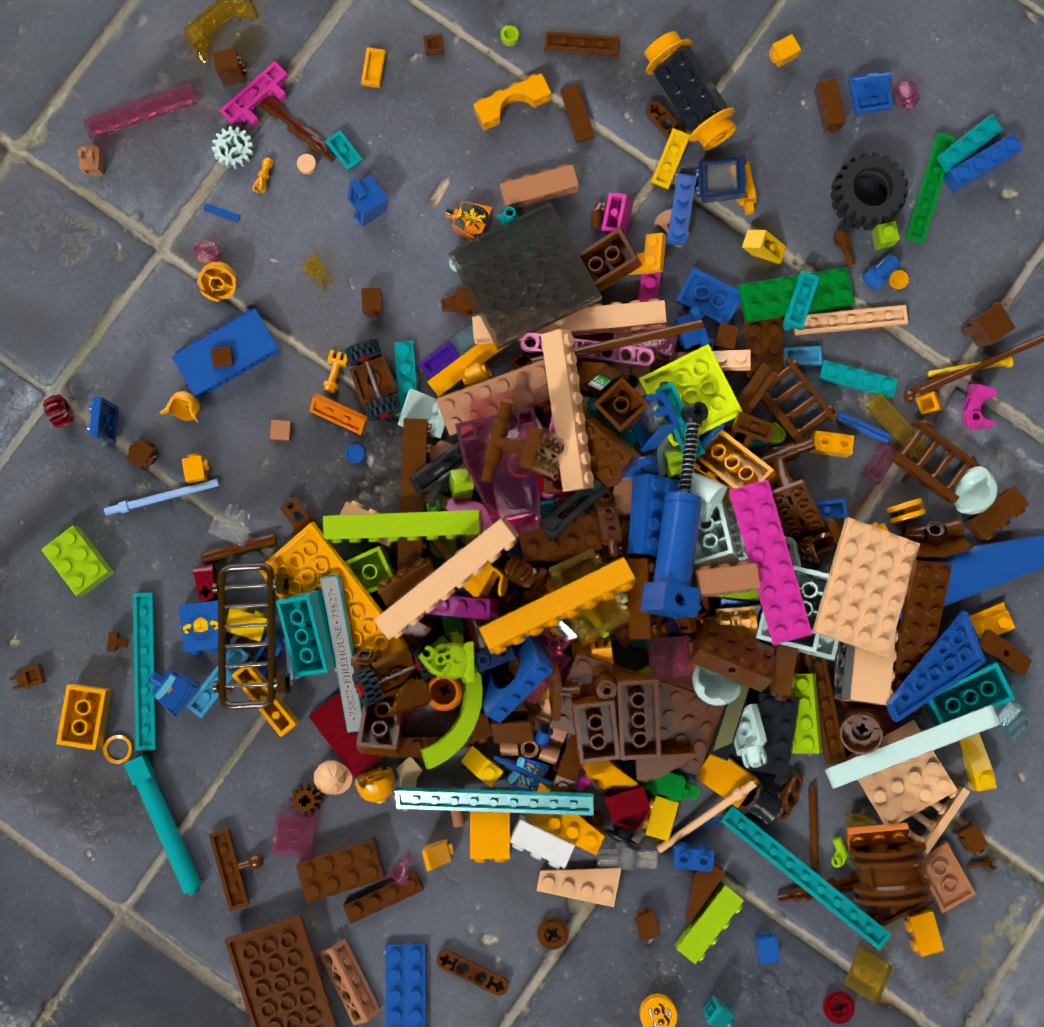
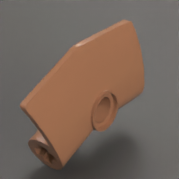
M534 718L536 736L538 727L541 725L549 727V723ZM550 727L553 730V734L549 739V745L540 746L535 741L527 742L534 744L535 749L532 751L526 749L525 744L527 743H500V755H524L525 757H534L555 766L567 732Z

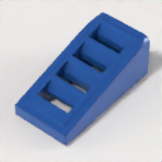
M268 635L263 642H268ZM276 635L277 661L285 648V643H283L282 638ZM268 646L260 647L252 661L253 663L258 661L268 662L261 657L264 655L268 658V651L266 650ZM262 666L257 667L259 671L263 674V676L266 678L268 675V666L266 667V669Z

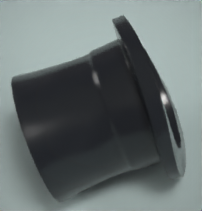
M757 780V787L748 793L738 810L744 814L750 812L765 824H769L778 815L782 806V799L765 790L763 782Z

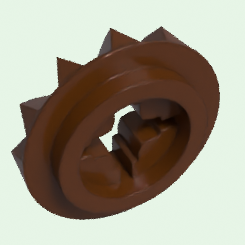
M555 917L545 918L539 924L537 937L540 944L549 950L560 949L566 944L569 931L562 919ZM557 926L556 933L558 936H553L549 939L550 934L548 930H553Z

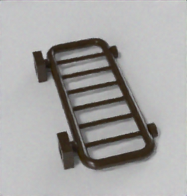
M264 562L226 565L218 574V582L212 584L213 594H218V681L213 682V692L218 693L219 702L224 708L229 710L266 708L273 704L276 698V690L277 693L281 694L291 693L290 673H277L276 678L275 590L277 594L289 595V575L284 573L274 574L271 565ZM264 570L267 574V583L226 586V575L229 572ZM267 587V603L226 605V590ZM267 607V622L226 625V609ZM267 626L268 642L226 645V629ZM268 646V662L226 664V648ZM268 666V682L226 684V668ZM268 686V697L265 700L230 702L226 697V688Z

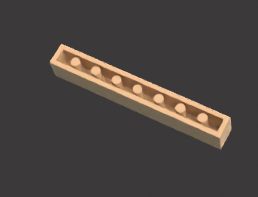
M559 329L541 334L554 431L555 435L561 437L565 444L563 453L559 455L563 492L594 488V476L590 465L591 456L587 444L588 435L585 430V415L582 409L583 399L579 388L580 378L576 367L577 357L573 346L574 337L571 330Z

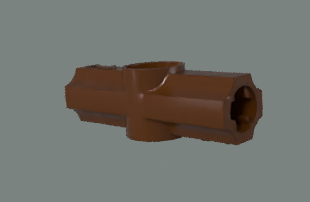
M534 564L533 568L536 569L538 575L535 582L529 588L522 587L519 595L520 601L516 610L543 597V589L551 570Z

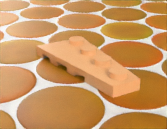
M597 867L590 869L540 870L536 891L614 907L622 868Z

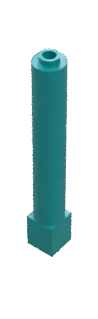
M142 755L125 763L124 766L133 786L136 785L183 893H188L191 896L199 892V887L203 884L155 779L156 773L148 755Z

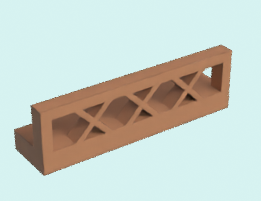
M346 939L318 953L353 1025L368 1022L381 1012ZM327 954L330 955L333 963L329 960ZM355 1010L358 1012L360 1018L357 1017Z

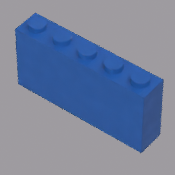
M256 309L246 310L238 319L227 321L225 323L226 326L220 329H213L205 338L194 340L191 346L177 350L175 355L172 356L196 398L204 397L281 352ZM231 346L234 366L214 369L211 348Z

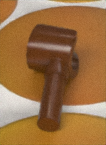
M985 857L983 861L967 864L968 869L985 867L990 870H996L998 867L990 866V861L996 860L992 857Z

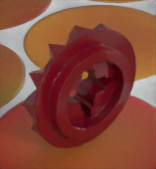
M841 990L832 991L831 994L826 996L824 1003H822L825 1016L836 1024L848 1022L855 1012L853 999L849 994ZM835 1000L840 1004H844L841 1006V1014L836 1009H833L836 1006Z

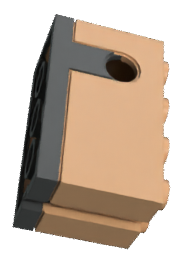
M895 630L888 657H883L839 641L833 672L832 693L834 700L870 705H886V702L893 695L891 682H893L895 677L893 662H895L897 655L894 648L898 640V631Z

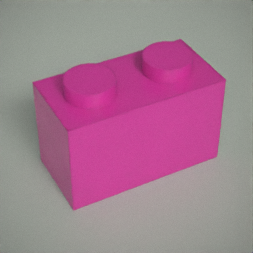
M609 193L601 229L606 235L620 227L627 236L634 202L627 194Z

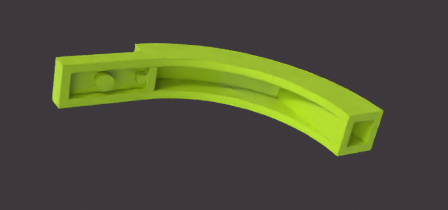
M458 631L448 634L450 643L465 644L463 635L459 634ZM476 666L474 667L475 682L463 683V702L454 725L437 742L420 749L426 769L434 768L452 757L465 744L475 728L482 704V681Z

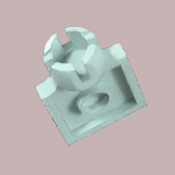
M750 704L744 708L734 745L737 756H742L744 766L749 768L750 764L753 768H757L767 763L766 752L763 748L767 739L757 704Z

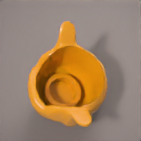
M178 391L173 394L165 409L160 411V414L170 412L181 420H195L198 423L197 416L200 412V404L194 395L186 391Z

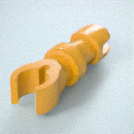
M269 157L264 158L262 169L258 172L259 178L253 185V190L256 193L260 191L264 194L266 191V180L269 179L270 175L268 173L273 165V160Z

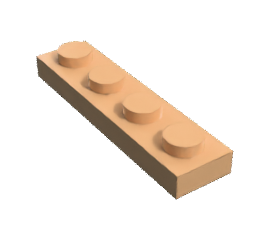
M751 350L712 351L722 371L751 370ZM674 352L673 361L691 352Z

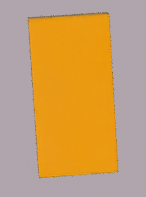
M367 47L361 80L362 86L380 88L386 56L385 50Z

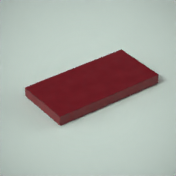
M340 692L308 716L355 779L384 757L381 755L359 753L356 746L359 732L347 733Z

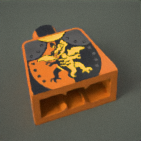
M462 201L459 210L449 206L445 217L454 220L452 227L456 233L479 246L493 211L492 207Z

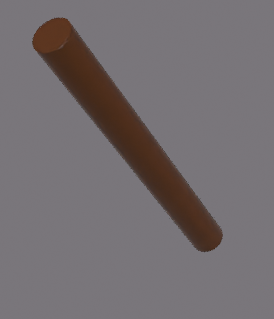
M808 787L811 867L819 868L816 787Z

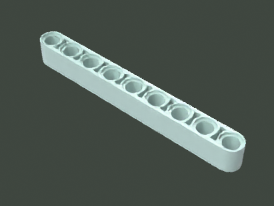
M990 705L879 748L874 752L830 767L825 772L832 788L835 789L998 726L1001 722L993 706Z

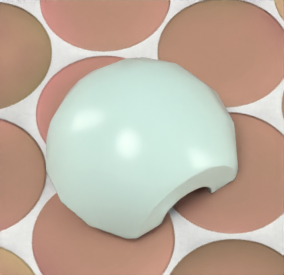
M981 466L969 469L954 489L955 494L959 496L954 505L957 511L969 515L982 513L994 503L998 493L997 483L992 473Z
M696 665L693 671L692 682L694 690L704 702L721 706L731 703L740 695L741 683Z

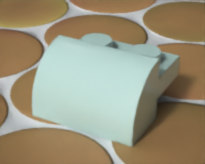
M693 471L694 476H692L693 481L691 482L693 486H691L692 491L690 493L702 497L700 520L709 522L716 504H721L728 487L699 472Z

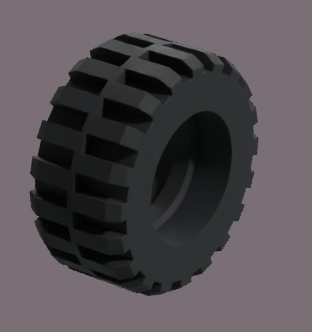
M868 152L863 153L861 156L856 155L844 164L832 183L830 199H834L832 207L838 210L836 215L839 218L843 217L845 219V224L849 225L851 223L854 225L853 228L858 230L860 227H863V230H871L872 227L875 228L879 224L889 223L901 211L906 203L905 198L908 196L909 190L905 189L908 186V180L903 178L905 172L903 169L899 170V164L896 161L891 162L889 156L880 157V153L875 152L870 156ZM859 178L875 180L883 189V204L870 206L862 203L854 193V181Z

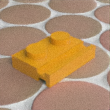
M1004 602L969 616L979 639H981L985 629H990L995 634L1000 635L1015 628Z

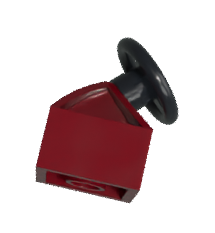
M639 783L636 788L603 793L612 822L621 825L618 832L606 829L605 834L629 849L640 851L641 846L633 841L632 837H634L635 831H638L644 824L651 810L643 785Z

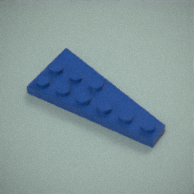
M961 611L886 702L893 721H900L986 663L968 612Z

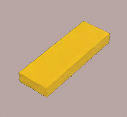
M674 128L672 129L651 183L669 189L688 143L689 134Z

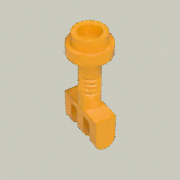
M330 350L327 362L333 364L328 381L323 383L324 390L330 393H335V390L338 389L339 385L336 384V379L340 366L347 367L348 364L346 353L343 360H341L342 352L339 351L336 358H334L335 350Z

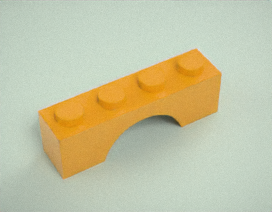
M542 73L538 75L533 74L521 83H513L508 89L498 90L488 98L478 99L473 104L474 113L482 130L485 131L500 124L501 112L509 103L523 101L535 108L551 100V91Z

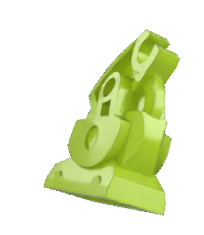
M467 642L463 645L458 643L440 644L434 649L426 646L424 650L429 652V657H424L422 653L418 656L428 671L439 678H461L463 683L475 682L473 642ZM444 650V653L439 654L438 651Z

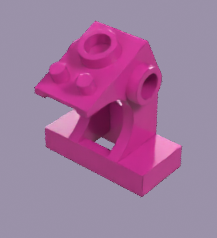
M980 384L967 385L966 392L968 393L961 411L962 426L969 427V430L981 429L982 425L983 428L990 429L991 425L997 424V422L984 418L980 411L981 405L986 399L996 396L997 389Z

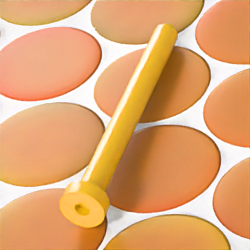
M1012 356L983 369L1004 365L1006 368L1012 367L1013 358ZM981 362L931 370L927 372V377L935 378L947 372L951 375Z

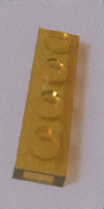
M880 393L865 408L887 432L891 433L894 440L904 449L916 431ZM921 438L909 456L914 462L918 463L929 445Z

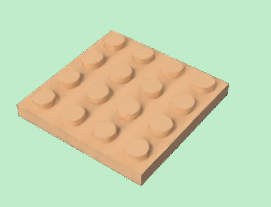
M913 720L885 735L877 749L918 734L921 730ZM934 751L858 779L884 825L897 824L958 791ZM853 753L846 757V761L864 754Z

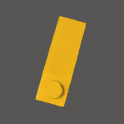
M980 733L959 740L969 789L978 792L997 788L993 768Z

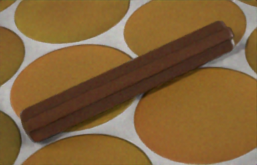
M272 533L202 552L201 559L204 563L266 547L276 544L277 538Z

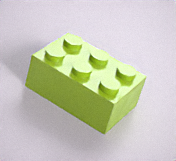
M71 526L41 549L76 596L84 597L114 573L83 530L77 526Z

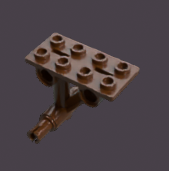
M501 401L497 419L493 420L492 429L488 437L487 448L483 457L485 465L480 480L493 483L496 467L501 463L503 452L521 455L519 467L553 478L554 474H557L559 470V455L564 451L565 444L563 439L543 427L529 426L525 442L507 438L511 426L508 421L513 404Z
M812 437L796 444L791 442L780 447H774L768 452L757 455L758 458L774 469L779 478L776 483L777 488L771 490L781 526L787 537L797 538L825 526L817 503L812 499L805 479L802 478L794 481L790 478L786 465L787 462L800 457V454L816 449Z

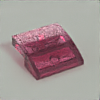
M688 635L647 640L650 672L655 673L658 679L693 675L692 663L689 662L691 654Z

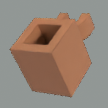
M96 145L80 147L77 157L80 159L79 169L83 174L104 176L105 153L101 148Z

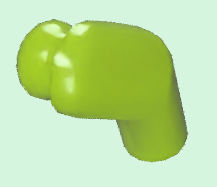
M842 837L832 840L836 851L831 863L836 868L843 866L848 857V851Z

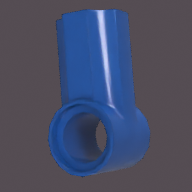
M889 254L876 267L873 266L861 279L875 291L887 280L886 278L901 266L899 260Z

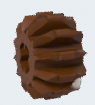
M511 557L503 569L505 576L524 588H529L535 582L538 575L532 565L518 557Z
M307 782L305 788L302 784H299L298 790L293 789L291 791L295 796L290 797L289 801L295 803L290 807L291 809L298 808L295 814L298 815L303 811V817H306L308 812L313 816L315 814L314 809L318 811L321 809L317 803H322L323 799L317 798V796H320L322 792H315L316 785L310 789V783ZM306 795L310 798V802L307 804L304 803L305 801H302V798Z

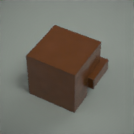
M1001 302L991 303V308L975 318H970L968 320L969 323L960 329L963 335L971 336L976 346L992 345L1015 329Z

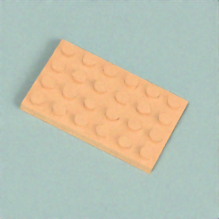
M845 518L812 632L883 657H888L907 592L913 560H916L920 543L860 521Z

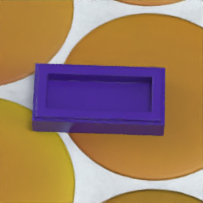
M448 342L419 363V366L427 377L431 379L457 360L460 355L451 343Z

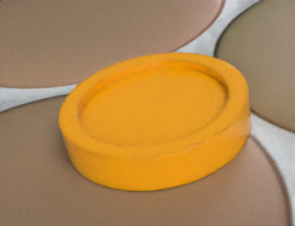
M902 270L894 271L889 277V283L894 289H903L909 282L907 273Z

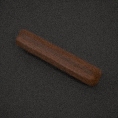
M506 667L497 673L507 686L515 678ZM530 694L522 701V704L528 711H533V716H537L542 711V708Z

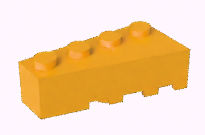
M540 783L537 792H550L551 788L544 783ZM527 813L524 820L594 855L598 854L606 837L604 832L583 815Z

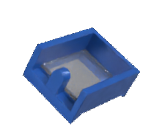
M665 392L646 395L644 400L650 406L631 428L632 432L636 434V440L642 452L658 449V446L675 428L681 426Z

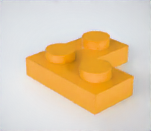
M646 234L644 253L637 254L643 266L629 275L663 272L666 234Z

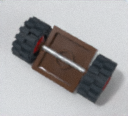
M368 339L346 348L345 353L349 365H356V367L349 370L368 420L371 422L383 420L400 413L402 409L398 397L393 395L398 393V389L387 357L382 356L378 340Z
M422 643L410 649L406 648L371 663L372 669L366 667L352 673V681L362 703L368 707L385 697L399 692L405 685V681L416 678L415 675H417L418 680L424 678V681L434 677L435 675L428 671L418 657L421 653L424 657H429V652L424 650L427 645Z

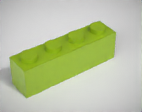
M722 882L674 944L676 949L694 964L702 961L707 954L706 950L710 945L713 946L719 939L718 934L721 930H725L730 925V919L734 913L738 914L743 908V898Z

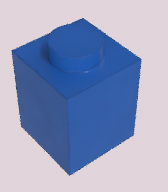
M770 931L759 932V935H754L758 962L760 964L780 962L778 938Z

